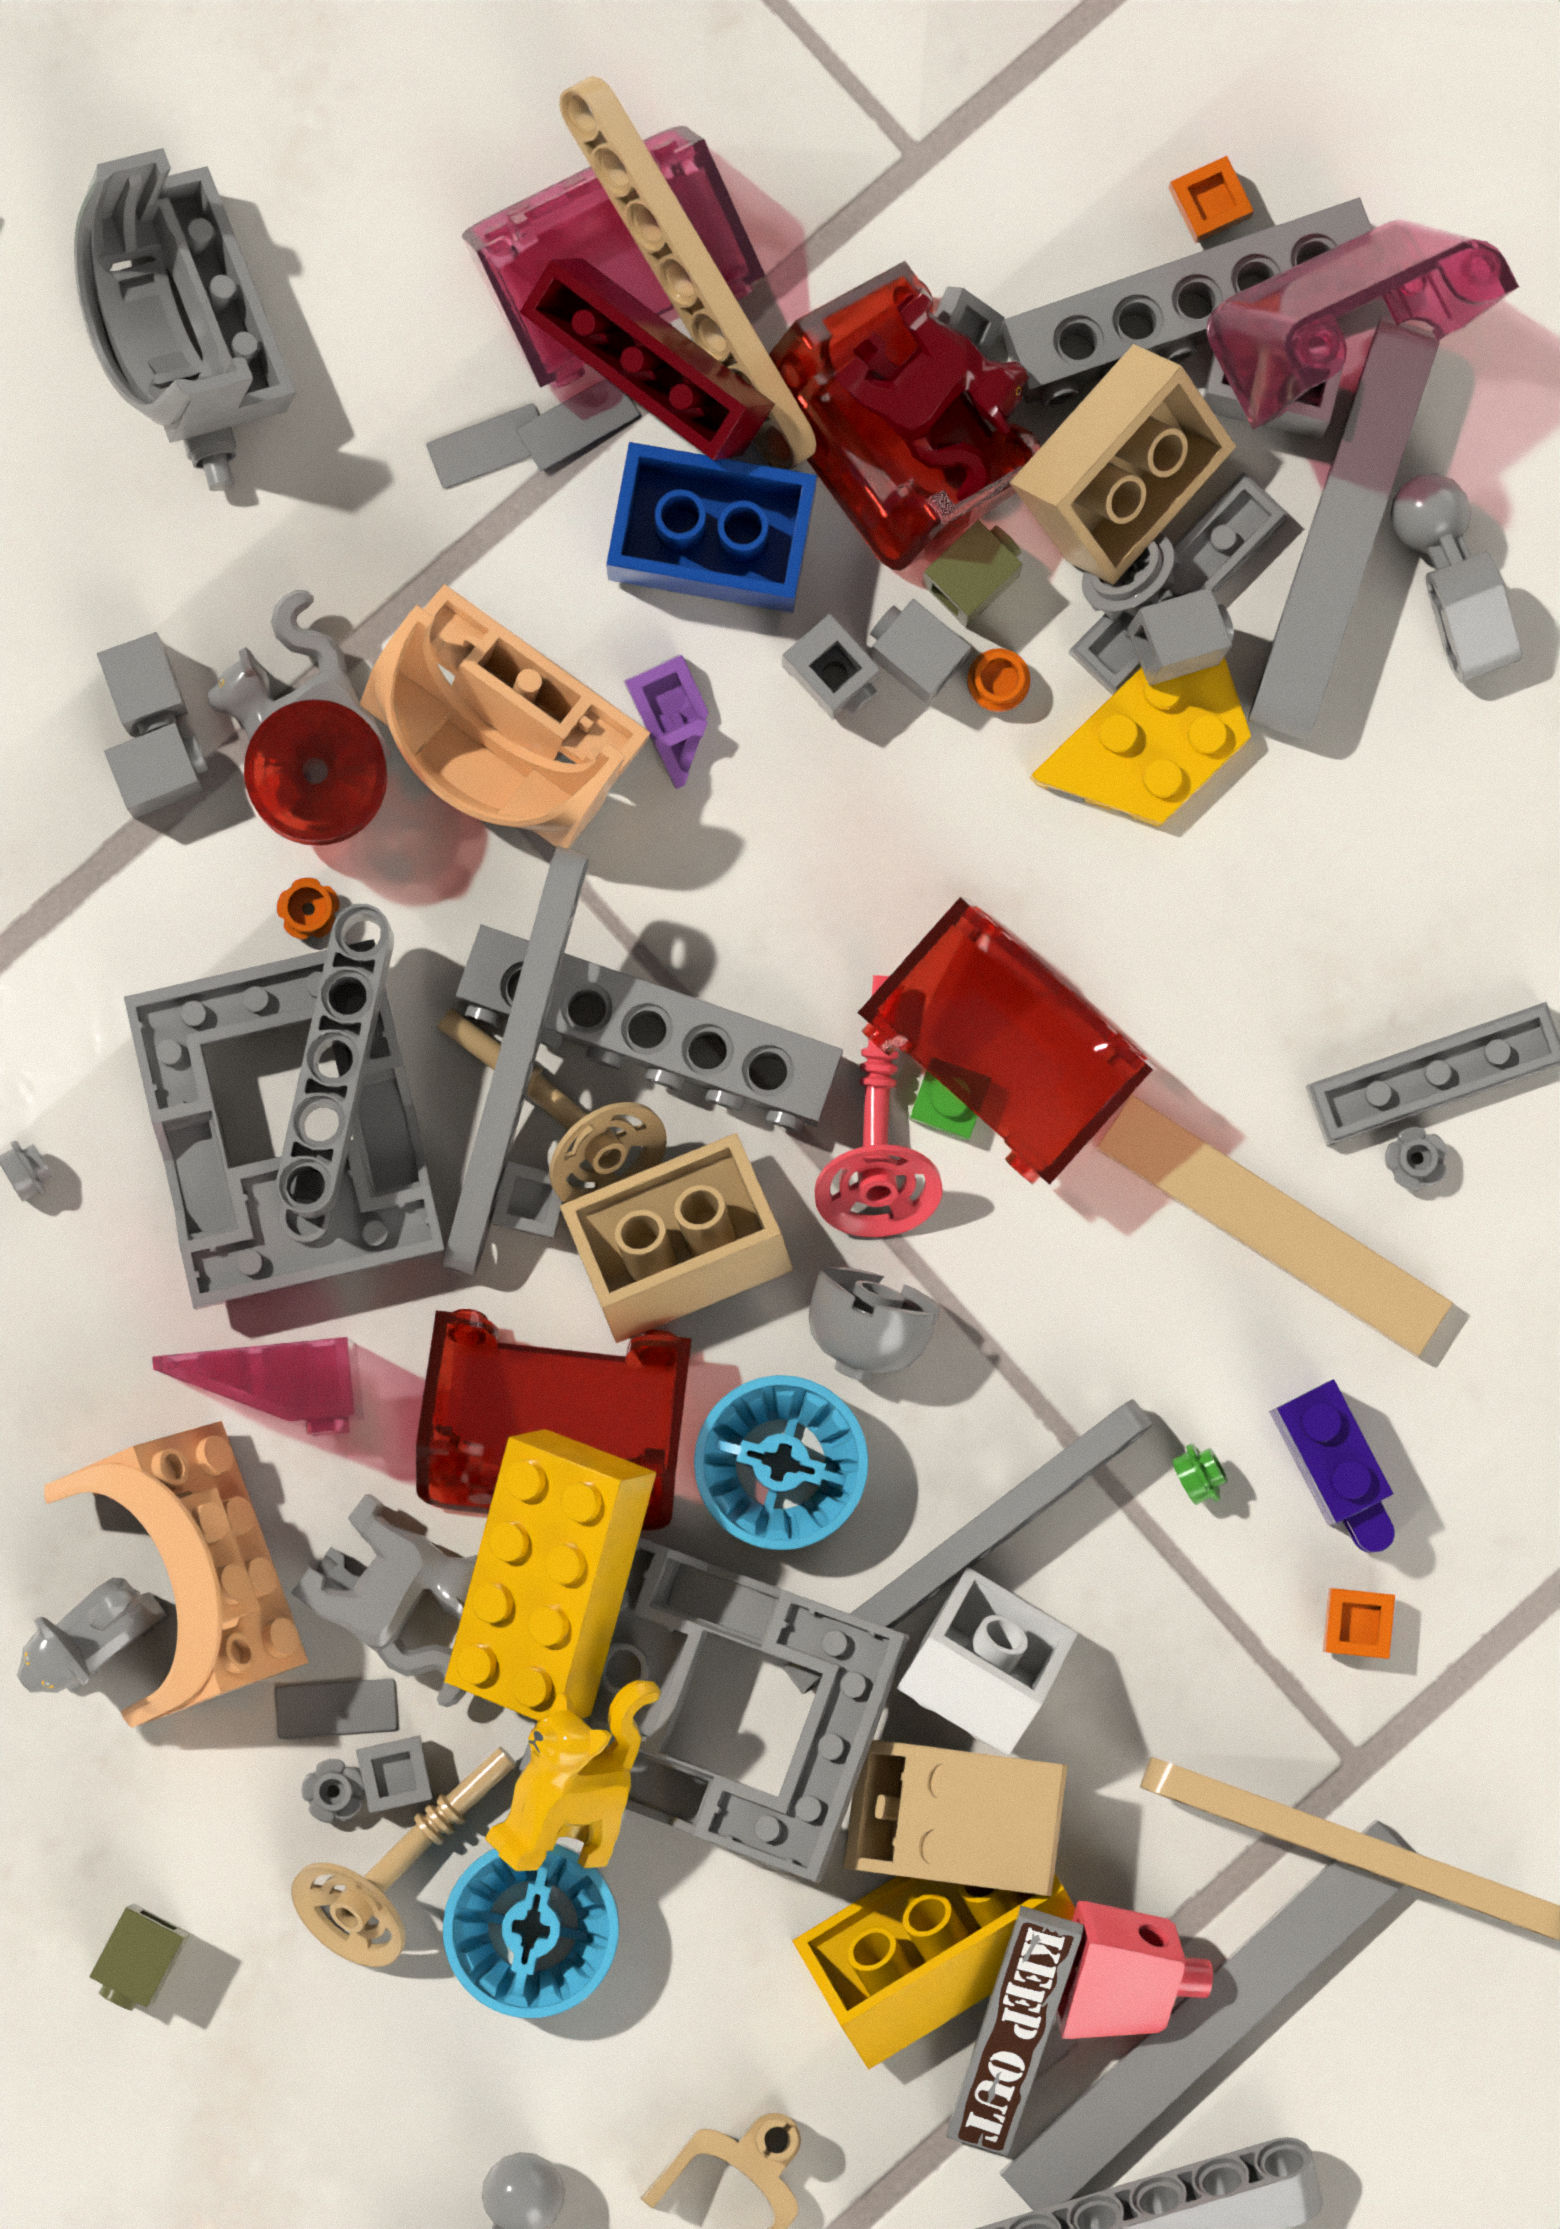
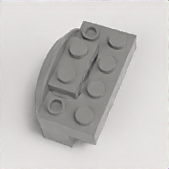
M164 148L97 164L77 218L74 237V264L77 291L84 322L96 356L106 376L126 402L156 424L164 427L168 440L172 443L284 413L296 395V390L208 166L168 176L171 166ZM147 255L156 259L137 266L110 271L113 264ZM166 268L172 274L201 348L202 360L195 350L182 322Z

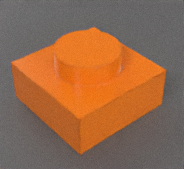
M1228 156L1170 181L1169 190L1195 243L1252 218L1254 210Z
M1328 1588L1323 1652L1390 1659L1395 1595Z

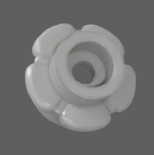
M1410 1127L1401 1131L1398 1134V1140L1390 1143L1385 1153L1386 1166L1392 1171L1395 1182L1403 1188L1417 1190L1421 1185H1426L1427 1187L1434 1186L1446 1173L1444 1159L1448 1156V1150L1444 1141L1437 1134H1426V1131L1420 1127ZM1413 1153H1420L1423 1156L1421 1164L1416 1165L1412 1162L1411 1156Z
M17 1141L10 1142L13 1148L0 1155V1165L19 1198L23 1202L38 1192L42 1197L45 1196L46 1190L42 1183L52 1178V1175L34 1144L22 1150Z
M327 1759L318 1763L316 1771L305 1776L301 1789L302 1798L308 1801L310 1805V1814L317 1820L325 1823H332L338 1818L346 1821L354 1817L362 1807L361 1794L365 1791L359 1770L355 1767H346L345 1763L339 1759ZM331 1785H336L340 1789L339 1795L335 1798L330 1797L327 1792Z

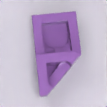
M679 654L624 680V684L646 730L650 732L649 737L676 789L686 784L691 763L708 723L706 718L709 713L683 655Z

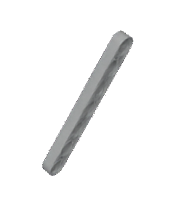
M557 846L554 852L447 1243L443 1267L475 1275L479 1266L506 1162L511 1152L589 863V854Z
M1134 1399L1126 1402L850 1614L892 1629L960 1577L967 1566L969 1568L973 1567L1133 1444L1153 1426V1423ZM790 1661L783 1668L802 1694L818 1686L822 1677V1673Z

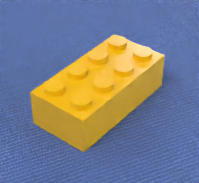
M547 1429L509 1437L444 1682L537 1721L550 1715L553 1702L559 1693L568 1694L575 1714L579 1718L583 1719L591 1716L657 1472Z

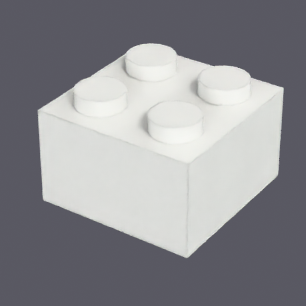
M967 1566L934 1618L896 1689L913 1698L920 1706L936 1712L969 1732L979 1742L988 1744L1009 1756L1042 1706L1078 1633Z

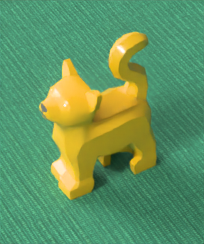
M636 1680L624 1686L616 1694L610 1704L608 1715L609 1728L615 1737V1741L609 1746L607 1745L612 1734L607 1730H592L575 1714L572 1701L567 1693L558 1694L553 1702L550 1715L541 1718L531 1730L528 1736L531 1761L517 1779L511 1810L506 1820L492 1826L485 1838L499 1852L498 1856L515 1871L538 1870L547 1856V1851H553L559 1837H569L584 1843L578 1859V1863L583 1868L607 1866L613 1853V1846L619 1835L622 1813L627 1804L631 1788V1768L641 1743L640 1730L633 1716L642 1706L656 1702L660 1698L661 1690L655 1682Z

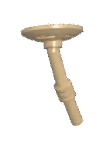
M451 1007L437 1025V1028L492 1070H495L501 1044ZM540 1065L533 1067L526 1095L568 1130L554 1151L549 1169L551 1186L564 1203L661 1163L666 1150L667 1135L663 1122L653 1110L639 1103L620 1102L601 1107L587 1114L541 1075L543 1068ZM614 1115H630L642 1121L643 1124L633 1126L627 1119ZM610 1127H619L623 1131L614 1133ZM576 1138L572 1151L567 1153L570 1145ZM631 1146H643L640 1155L633 1165L617 1178L614 1171L625 1162ZM586 1159L593 1169L583 1168L579 1165ZM572 1172L581 1181L595 1182V1187H577L567 1182L566 1178Z
M499 1747L447 1796L440 1793L435 1797L437 1805L429 1803L425 1807L426 1815L418 1813L414 1817L416 1825L364 1877L348 1868L332 1863L320 1862L305 1866L294 1878L291 1894L294 1907L300 1919L314 1937L335 1954L359 1965L382 1967L394 1962L404 1949L406 1941L405 1929L398 1912L383 1893L433 1843L440 1846L445 1841L443 1833L449 1836L456 1831L454 1823L461 1826L466 1822L464 1814L517 1766V1763L502 1747ZM332 1874L323 1885L314 1884L317 1877ZM337 1885H345L346 1887L343 1891L334 1889ZM322 1905H329V1906H330V1914H331L333 1920H334L340 1927H342L343 1929L349 1931V1932H350L349 1935H348L347 1933H345L344 1931H342L339 1927H337V1926L326 1916V1914L323 1912V1910L321 1909L320 1906H322ZM374 1916L379 1920V1923L371 1925L368 1921ZM387 1929L392 1934L391 1940L385 1943H372L371 1939L380 1937Z

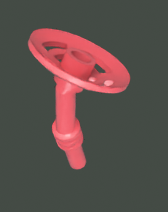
M873 975L868 1047L861 1049V1056L867 1058V1061L860 1063V1070L865 1072L866 1076L859 1078V1084L865 1087L863 1147L850 1150L832 1160L819 1174L814 1188L815 1204L822 1218L832 1227L844 1233L860 1237H886L909 1231L926 1221L935 1212L942 1198L941 1176L937 1167L930 1159L913 1149L898 1145H888L890 1089L896 1087L897 1080L891 1078V1074L897 1073L898 1066L892 1064V1060L897 1059L899 1052L893 1049L898 977ZM888 1155L897 1156V1157H900L901 1159L896 1160V1159H894V1158H891V1157L888 1156ZM843 1169L839 1177L840 1191L832 1196L830 1191L832 1180L837 1172ZM857 1172L858 1181L849 1185L851 1176ZM915 1174H923L925 1177L924 1188L921 1194L913 1201L910 1199V1196L913 1194L916 1186ZM905 1175V1181L898 1189L896 1176ZM856 1202L871 1207L889 1205L891 1213L867 1215L850 1210Z

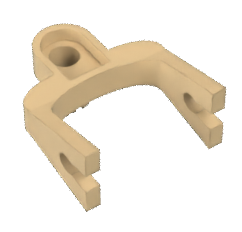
M768 2113L757 2118L738 2142L716 2130H697L640 2199L653 2209L693 2157L698 2154H708L720 2158L735 2167L761 2191L773 2212V2221L767 2229H787L798 2215V2204L792 2191L779 2176L799 2151L801 2144L800 2131L791 2118L779 2113ZM780 2127L786 2133L787 2143L781 2151L773 2153L766 2149L765 2135L771 2128Z

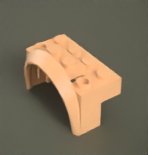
M222 1421L129 1447L45 1484L44 1499L46 1504L86 1492H92L94 1497L102 1494L116 1500L128 1509L143 1525L155 1543L166 1566L177 1610L178 1632L176 1652L170 1672L162 1685L151 1695L120 1711L123 1719L131 1728L185 1710L230 1691L274 1677L309 1663Z

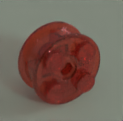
M311 699L294 702L278 709L268 716L257 728L246 751L244 779L252 804L262 820L273 831L295 843L309 846H326L340 843L355 836L376 816L386 793L387 764L383 748L376 733L359 714L339 703ZM313 764H322L328 769V775L320 783H310L305 779V772L308 767Z

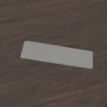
M605 378L518 427L516 432L539 470L543 471L639 416V412L630 397Z
M530 403L428 442L426 446L442 487L445 489L530 457L531 455L516 429L539 416L535 405Z
M393 1679L283 1686L275 1689L279 1738L388 1731L397 1728Z

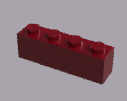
M584 258L551 259L519 312L712 460L743 456L775 405L774 402Z

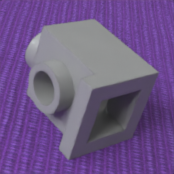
M830 613L782 655V667L800 683L832 720L843 710L850 718L854 717L872 702L879 693L872 684L879 679L881 669ZM830 666H839L846 672L847 679L839 686H831L823 679V672Z

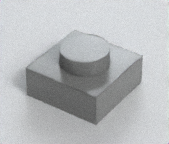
M947 286L934 315L939 321L966 334L986 357L1005 318L965 288Z
M507 1161L491 1223L554 1240L561 1215L560 1205L564 1202L557 1196L551 1186L549 1171Z
M421 1735L356 1750L369 1813L434 1799Z

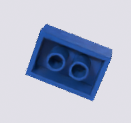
M629 442L606 563L608 580L794 613L816 494L817 475L730 459L712 460L707 455Z

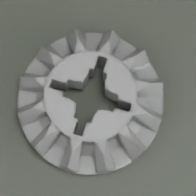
M1159 533L1134 561L1141 571L1135 573L1134 581L1128 585H1125V582L1130 580L1131 572L1134 571L1133 564L1114 585L1084 571L1082 590L1085 598L1095 611L1102 610L1113 620L1124 611L1135 617L1141 606L1147 602L1159 603V591L1175 586L1172 572L1180 565L1173 545L1166 536Z

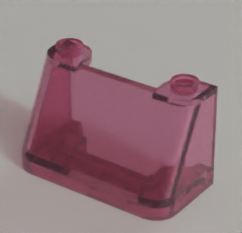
M677 126L644 139L645 146L736 300L738 301L750 294L754 289L751 283L766 275L704 138L686 126ZM591 166L475 223L462 233V239L534 381L540 388L549 383L554 389L573 383L586 373L583 367L586 364L584 361L519 313L551 259L584 258L660 316L674 309V306Z
M1399 219L1385 223L1229 297L1211 313L1207 321L1206 334L1209 344L1254 430L1281 417L1288 411L1287 406L1309 389L1327 381L1341 370L1346 361L1347 345L1336 321L1337 319L1383 298L1397 326L1409 320L1423 321L1434 328L1432 332L1436 340L1439 341L1467 327L1519 288V285L1505 257L1498 248L1487 241Z

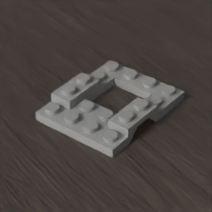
M374 939L347 946L354 951L365 952L371 950L376 943ZM327 950L124 997L151 1122L164 1161L174 1205L178 1241L193 1308L196 1310L446 1251L433 1196L431 1178L386 987L384 988L352 1133L353 1140L350 1142L341 1188L335 1206L327 1214L317 1218H303L291 1212L280 1201L276 1191V1178L281 1156L233 1168L231 1166L220 1112L216 1108L203 1047L311 1022ZM347 983L340 986L333 996L332 1006L334 1010L343 1015H351L358 1012L366 1002V989L356 983ZM334 1045L332 1047L340 1077L350 1070L353 1063V1055L349 1048L342 1045ZM306 1170L299 1173L291 1184L293 1200L300 1204L316 1202L325 1190L324 1178L321 1173Z
M639 1537L592 1714L582 1720L592 1730H607L612 1734L609 1728L608 1715L610 1704L616 1694L624 1686L636 1680L655 1682L661 1690L660 1698L656 1702L642 1706L633 1716L640 1730L641 1743L631 1768V1788L625 1808L668 1824L705 1841L813 1882L821 1883L910 1636ZM709 1632L822 1673L779 1796L748 1786L727 1776L665 1753ZM613 1734L607 1746L615 1741ZM529 1742L518 1769L521 1771L531 1761Z

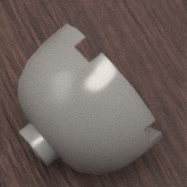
M828 1266L825 1267L824 1273L822 1271L819 1273L813 1290L808 1317L811 1334L824 1353L836 1360L835 1370L853 1379L869 1381L873 1372L890 1374L911 1366L923 1354L932 1337L940 1306L929 1296L906 1284L903 1285L901 1293L879 1284L885 1276L851 1267Z

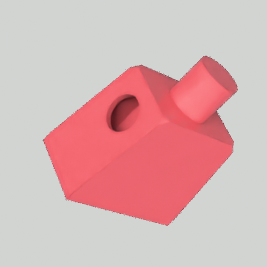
M1077 1902L1072 1921L1084 1926L1082 1937L1056 2012L1061 2038L1079 2039L1159 2033L1167 2028L1176 1996L1208 1998L1213 1981L1211 1962L1209 1959L1185 1958L1176 1926L1172 1921L1167 1918L1094 1902Z

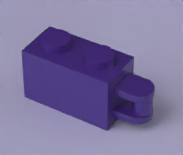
M1335 1380L1327 1381L1270 1410L1269 1413L1326 1523L1331 1525L1342 1521L1354 1545L1361 1551L1372 1553L1387 1549L1394 1540L1395 1530L1381 1501L1394 1493Z

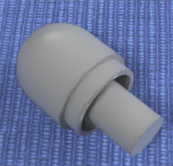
M232 427L183 440L187 457L192 461L193 467L204 469L210 491H222L234 485L228 462L236 457L234 450L236 442Z

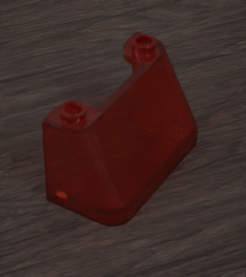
M906 261L899 263L795 320L769 353L770 358L814 432L816 450L807 459L808 463L876 557L885 566L898 571L924 558L1014 495L1016 491L1009 482L1042 447L1038 438L1031 431L1015 423H1009L1012 429L1006 435L998 430L992 432L967 396L962 392L949 404L930 428L931 436L937 444L963 441L981 449L990 462L992 480L988 486L966 499L958 501L956 494L967 477L964 468L957 466L930 469L916 460L904 440L880 416L862 407L834 378L836 370L855 356L853 347L871 330L885 341V355L887 358L898 365L906 360L919 346L904 326V321L896 305L916 286L919 288L923 287L931 297L932 295L925 283L917 278ZM932 298V304H931V308H930V312H931L932 314H933V298Z
M960 897L857 1012L868 1022L861 1030L862 1033L889 1056L897 1048L905 1054L912 1056L1004 1139V1143L1012 1150L1005 1158L1006 1162L1031 1184H1034L1040 1177L1049 1185L1052 1184L1156 1069V1065L981 908L965 897Z
M459 1309L454 1312L436 1310L416 1440V1492L421 1500L437 1508L488 1514L508 1438L547 1429L657 1472L641 1531L658 1530L670 1524L673 1515L692 1338L677 1337L673 1333L664 1330H649L629 1341L626 1356L499 1343L500 1333L497 1326L489 1321L485 1314L472 1309Z

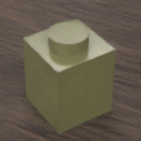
M978 519L924 571L922 585L966 628L1019 578L1023 564L1016 557L1021 554V550L1014 540L1000 527L995 525L989 530Z
M133 1903L125 1908L89 1978L103 1984L98 1993L108 2001L130 2011H133L137 2003L147 2008L155 2002L190 1933Z

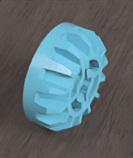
M766 1376L738 1386L725 1395L710 1411L700 1429L695 1446V1479L706 1508L717 1523L728 1533L739 1540L763 1549H798L814 1544L831 1535L853 1513L862 1496L867 1479L868 1452L866 1441L852 1411L829 1389L811 1380L796 1376ZM772 1420H788L784 1434L768 1436L759 1444L744 1440L751 1430L762 1423ZM797 1423L809 1429L818 1439L824 1452L825 1463L810 1459L807 1448L799 1439L794 1437ZM779 1445L791 1448L790 1459L798 1462L800 1467L813 1470L814 1474L801 1471L797 1473L787 1472L783 1477V1481H775L770 1478L771 1467L762 1464V1460L749 1457L747 1454L751 1452L762 1456L765 1453L773 1455L778 1451ZM736 1463L752 1467L757 1481L764 1488L768 1489L764 1505L753 1500L745 1492L738 1479ZM803 1482L819 1487L807 1501L798 1506L785 1509L773 1508L778 1492L785 1493L794 1490Z
M556 1843L553 1851H547V1856L540 1868L531 1871H515L498 1856L499 1852L493 1848L475 1860L464 1871L450 1893L443 1919V1942L449 1964L455 1976L469 1994L494 2011L519 2018H542L562 2013L586 1999L602 1982L612 1964L619 1940V1917L615 1897L601 1871L597 1867L583 1868L578 1863L580 1854L567 1845ZM530 1881L526 1898L517 1901L507 1911L506 1915L491 1912L495 1901L506 1889L517 1883ZM553 1885L563 1891L572 1902L577 1914L578 1929L562 1926V1919L558 1909L550 1902ZM536 1894H539L538 1912H541L540 1923L550 1926V1934L539 1935L534 1945L530 1948L528 1960H525L526 1943L524 1942V1932L514 1928V1921L524 1920L530 1910L534 1907ZM488 1922L502 1925V1936L505 1944L514 1953L512 1965L503 1960L494 1949L489 1936ZM559 1936L576 1940L569 1954L561 1962L548 1969L536 1971L538 1957L546 1955L556 1945Z

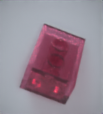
M348 1337L152 1357L153 1370L293 1424L306 1426V1434H312V1437L350 1433L349 1421L364 1420L357 1343Z

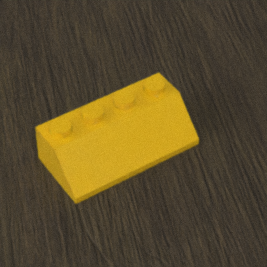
M1055 1873L1052 1896L896 1876L798 1936L792 1942L841 2028L869 2070L992 1994L1020 1906L1070 1921L1073 1919L1076 1908Z

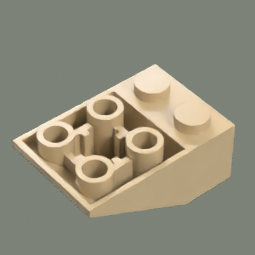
M872 1740L852 1796L843 1868L1052 1896L1068 1765Z

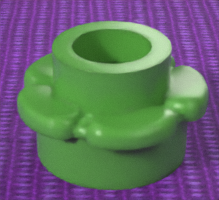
M1188 1444L1186 1446L1187 1452L1172 1460L1183 1488L1195 1505L1209 1498H1212L1215 1502L1221 1499L1219 1486L1228 1482L1219 1459L1211 1448L1201 1452L1194 1444Z

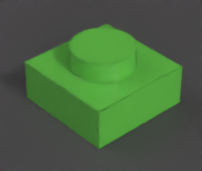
M931 1058L909 1120L969 1141L991 1079Z

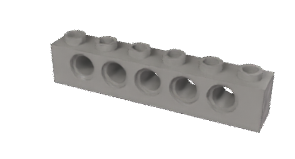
M1358 197L1004 319L1001 336L1010 361H1017L1022 364L1030 376L1022 393L1026 404L1042 399L1045 406H1050L1067 401L1078 395L1080 392L1078 386L1098 379L1102 380L1133 344L1177 363L1195 355L1198 352L1197 345L1219 338L1221 332L1248 338L1257 332L1255 325L1275 318L1279 319L1281 325L1297 322L1312 315L1316 311L1314 305L1337 297L1339 304H1348L1360 300L1375 291L1373 285L1379 282L1386 266L1361 198ZM1303 255H1316L1326 263L1328 274L1320 278H1310L1299 270L1296 260ZM1245 275H1257L1266 281L1270 293L1263 298H1250L1241 292L1237 280ZM1187 295L1200 296L1208 302L1211 313L1201 319L1190 318L1180 310L1178 301ZM1129 315L1141 316L1151 325L1152 333L1143 339L1129 338L1120 329L1119 321ZM1071 335L1082 336L1091 343L1094 352L1082 360L1071 359L1063 353L1059 343Z
M480 924L455 995L459 1004L468 1006L465 1017L499 1029L502 1026L503 1020H508L513 1003L510 998V988L513 982L520 977L529 940ZM564 953L540 1044L555 1049H561L564 1040L588 1048L585 1055L586 1059L612 1069L621 1070L624 1061L647 1068L648 1071L645 1079L673 1090L681 1091L684 1082L708 1090L705 1100L727 1109L741 1112L744 1102L768 1110L766 1121L800 1133L804 1123L814 1127L818 1126L843 1053V1049L566 953ZM582 996H595L606 1006L604 1018L593 1027L578 1026L569 1017L571 1005ZM652 1016L664 1024L666 1035L659 1045L653 1048H642L634 1044L630 1039V1028L641 1017ZM713 1037L724 1045L727 1053L724 1061L719 1066L713 1069H702L691 1061L689 1057L690 1048L700 1038ZM774 1058L782 1063L787 1076L781 1086L773 1090H763L753 1084L749 1071L757 1060Z

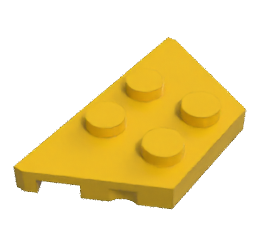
M1225 656L1217 666L1151 686L1148 685L1141 667L1031 774L1030 779L1040 787L1046 789L1052 787L1084 798V802L1105 809L1113 808L1128 813L1131 818L1161 827L1251 738V733Z

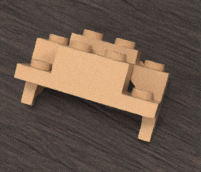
M445 584L424 609L416 605L396 630L377 659L360 701V705L388 726L398 749L408 765L420 780L441 799L454 808L479 820L496 825L532 830L556 848L557 846L568 849L600 810L611 786L645 745L650 735V732ZM438 664L455 676L452 686L443 675ZM564 754L576 764L564 763L558 760Z

